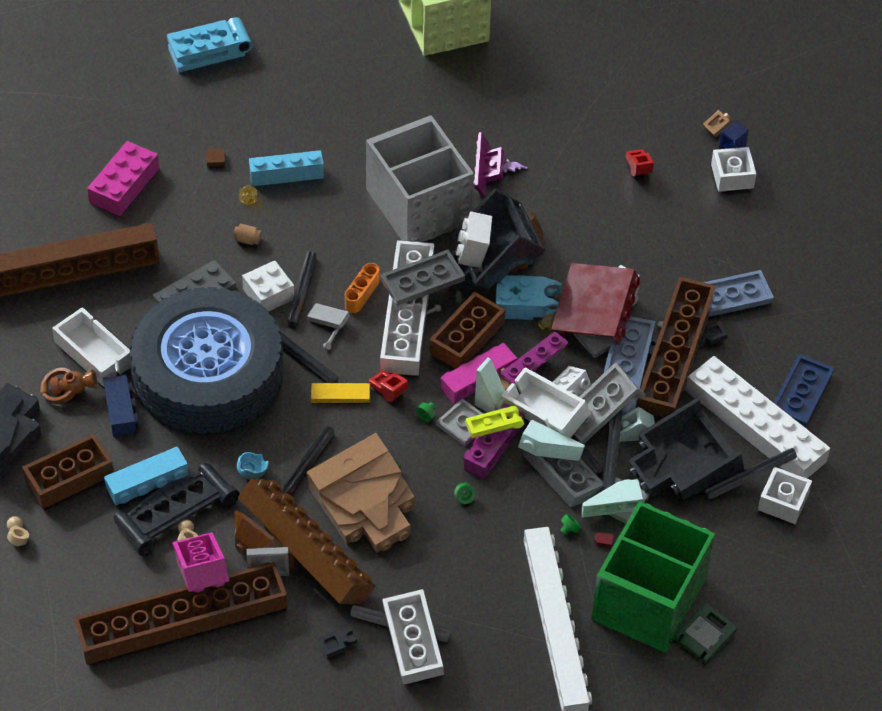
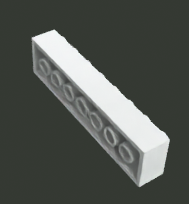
M397 240L393 270L434 255V244ZM389 294L380 356V372L384 370L387 373L395 372L397 374L419 376L429 294L396 306Z
M715 356L687 377L685 391L695 399L698 397L701 404L768 458L789 448H794L797 458L781 465L780 467L783 470L807 479L827 462L830 447Z

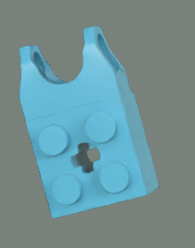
M506 275L500 283L496 282V304L505 309V319L533 320V317L543 318L556 314L558 308L549 309L548 307H558L559 302L548 298V296L561 293L560 282L546 277ZM549 286H557L558 288H556V289H550V288H548V287H549Z

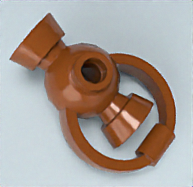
M56 368L50 371L41 382V395L51 403H65L75 395L81 394L86 386L88 388H97L98 380L96 373L93 369L83 375L78 371H71L67 368ZM65 374L62 380L54 378L57 375ZM50 381L51 390L54 396H58L59 394L63 393V390H65L67 393L55 398L48 396V382Z

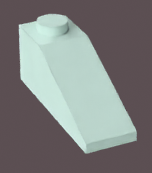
M487 358L476 372L475 406L486 412H492L497 409L500 410L503 404H505L502 398L505 389L492 360Z
M531 420L522 434L518 447L535 456L579 461L585 445Z
M638 479L617 482L585 501L582 505V518L634 511L638 502H643Z

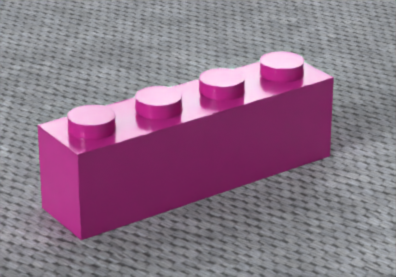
M504 343L492 347L488 352L476 356L473 360L461 364L457 369L447 372L441 377V390L453 404L476 392V372L487 358L492 360L499 377L502 368L506 369L517 360V357Z

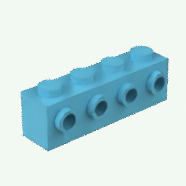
M321 150L249 158L252 186L324 178Z
M174 447L105 476V486L116 506L188 476V465L179 448Z

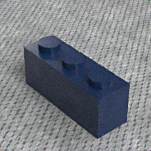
M126 375L103 379L112 435L119 436L136 433L135 425H138L139 421L137 413H133V409H136L134 397L130 398V394H133L132 383L127 382Z

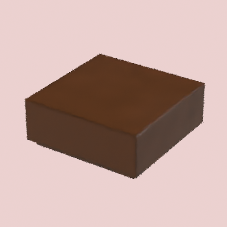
M206 149L207 167L225 166L224 149Z

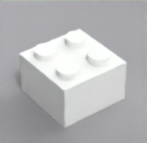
M749 147L713 150L711 166L718 192L754 188L756 171Z
M470 211L468 219L464 218L462 225L464 230H460L458 241L461 244H458L456 255L459 256V264L477 268L481 267L490 242L492 216Z
M272 261L242 275L245 293L253 301L259 302L268 312L292 301L294 298V285L276 261Z
M774 467L760 497L758 510L796 524L809 495L812 480Z

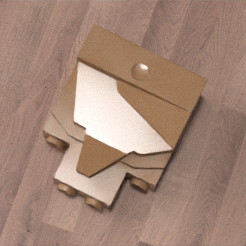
M377 433L372 434L307 471L311 492L346 544L356 542L364 535L375 552L378 553L379 551L389 549L398 540H405L411 534L410 524L402 512L406 513L414 507L415 496L409 489L408 484L402 477L401 470Z

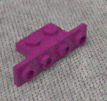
M481 132L478 133V140L476 141L477 153L475 154L476 167H474L475 180L473 181V186L481 196H485L486 183L503 178L505 151L502 147L489 150V142Z
M553 332L501 372V376L510 384L516 385L515 379L524 368L535 371L565 348L568 342L558 333Z

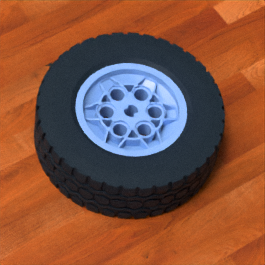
M201 287L195 288V290H184L182 293L177 292L170 295L169 298L166 297L160 300L159 304L153 305L139 320L132 334L129 353L136 394L144 408L153 417L167 426L171 425L174 429L184 430V432L189 433L197 432V434H207V432L214 434L220 433V431H230L233 428L237 429L264 413L265 408L268 409L279 392L283 379V348L279 328L265 307H262L259 302L253 301L251 297L245 294L242 295L240 292L230 291L225 288L217 289V287H207L205 289Z

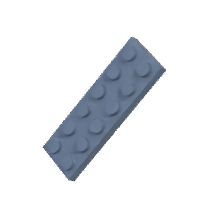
M630 317V320L626 323L625 337L621 340V344L616 345L612 338L604 373L616 362L625 369V373L639 389L641 388L655 321ZM637 398L632 399L622 408V416L636 409Z

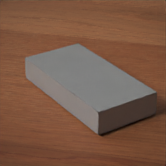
M317 303L307 315L308 321L341 329L350 317L348 311Z

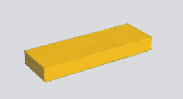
M312 383L311 403H370V383Z

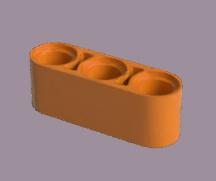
M367 263L364 265L346 290L345 309L349 313L359 312L380 282V269L377 264Z

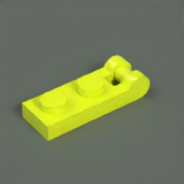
M511 406L466 418L465 424L471 438H476L509 428H520L524 425L522 417H519L518 408Z

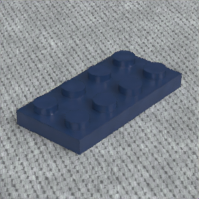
M799 354L774 404L803 427H806L835 368Z

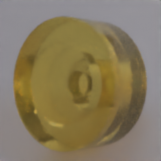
M250 185L242 187L239 190V200L244 204L254 203L257 200V190Z
M552 312L538 322L542 330L548 328L550 332H553L551 328L555 314Z

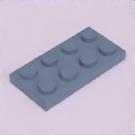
M761 270L703 282L716 285L715 300L709 317L765 305L774 301L773 294Z

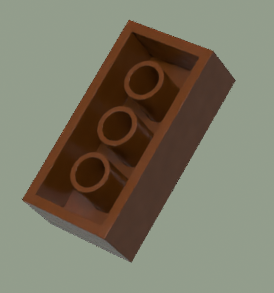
M474 292L430 338L429 354L455 369L463 363H468L505 324V309Z
M95 434L22 467L25 482L42 509L103 481L105 476L114 473L113 462Z

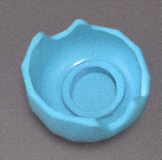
M245 452L238 458L237 470L247 480L259 479L267 471L269 462L264 461L262 454Z

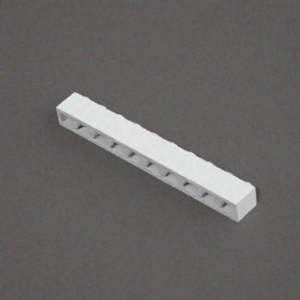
M549 527L527 529L524 531V545L562 711H588L589 705L592 704L591 693L586 690V686H588L587 675L582 673V668L584 667L583 658L578 656L579 641L578 638H574L573 634L575 632L574 620H570L569 617L571 615L570 603H566L565 600L567 590L566 586L561 583L563 573L562 569L558 568L557 565L559 563V555L553 548L555 546L554 535H550Z

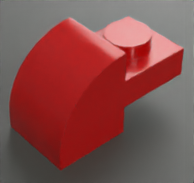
M643 149L626 152V159L631 167L632 176L651 174L653 172L654 162L649 153H645Z
M382 370L369 380L370 386L382 393L384 400L388 402L394 401L408 390V380L395 372L390 375Z

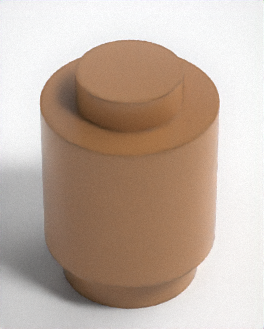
M240 223L239 227H235L233 237H236V242L258 245L262 230Z

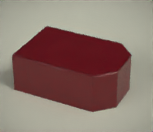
M598 532L595 535L594 543L596 546L611 549L614 535Z

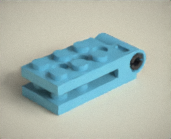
M237 17L231 18L227 23L226 20L167 34L168 50L178 73L243 57L253 47L242 20Z

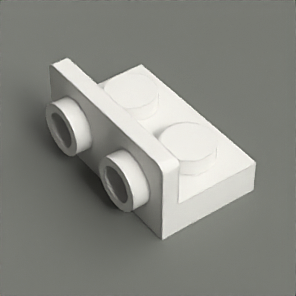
M568 366L553 381L554 384L578 397L591 386L586 370Z

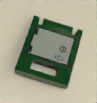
M704 603L675 634L673 639L678 642L683 637L680 641V646L697 659H700L705 652L706 655L702 662L707 664L735 635L738 627L707 603ZM710 616L724 627L721 629L709 620Z

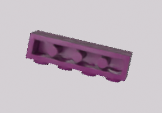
M503 404V406L500 409L507 408L510 406ZM519 411V417H522L524 421V413ZM522 427L517 429L509 428L476 437L473 447L467 450L463 456L464 470L485 479Z

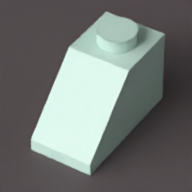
M640 407L622 416L619 442L640 441L638 434L655 424L654 416Z

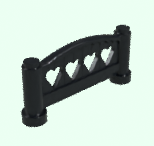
M203 463L198 468L199 473L165 485L142 500L129 513L117 512L114 515V522L132 542L134 550L140 556H145L152 552L155 547V542L152 538L218 500L224 506L233 505L239 499L240 492L234 486H230L211 464ZM197 483L203 484V494L195 493L188 489L195 487ZM180 493H186L185 504L172 501L171 499L178 497ZM165 502L170 504L168 514L154 510ZM147 512L153 513L151 524L137 520L138 517L144 516Z

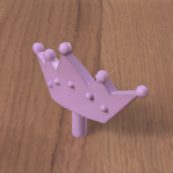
M509 159L506 160L507 163L503 166V172L505 173L507 170L515 172L516 168L527 170V167L518 162L510 163Z

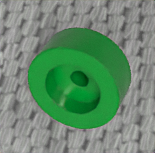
M422 402L415 409L417 416L425 422H430L436 416L434 411L436 406L432 402H429V404Z
M461 483L455 488L454 495L460 503L468 504L474 500L476 491L469 483Z
M566 514L561 519L564 526L560 530L565 535L570 530L577 533L581 528V525L569 514Z

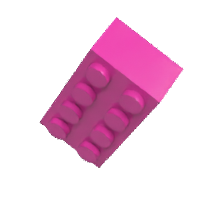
M126 141L87 188L89 203L121 216L158 171V154Z
M212 532L173 542L177 564L189 592H200L209 586L219 587L229 581L225 558Z

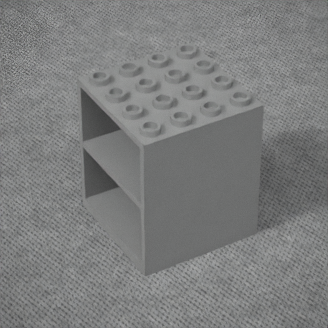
M432 115L366 140V189L402 241L424 242L434 239L439 235L459 228L464 218H468L470 211L472 212L474 173Z

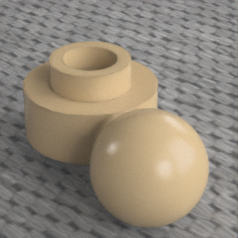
M17 516L11 517L7 521V528L9 529L7 539L14 546L25 545L29 533L23 528L21 518Z
M185 519L178 524L180 532L177 538L178 541L198 536L193 532L194 524L191 520Z

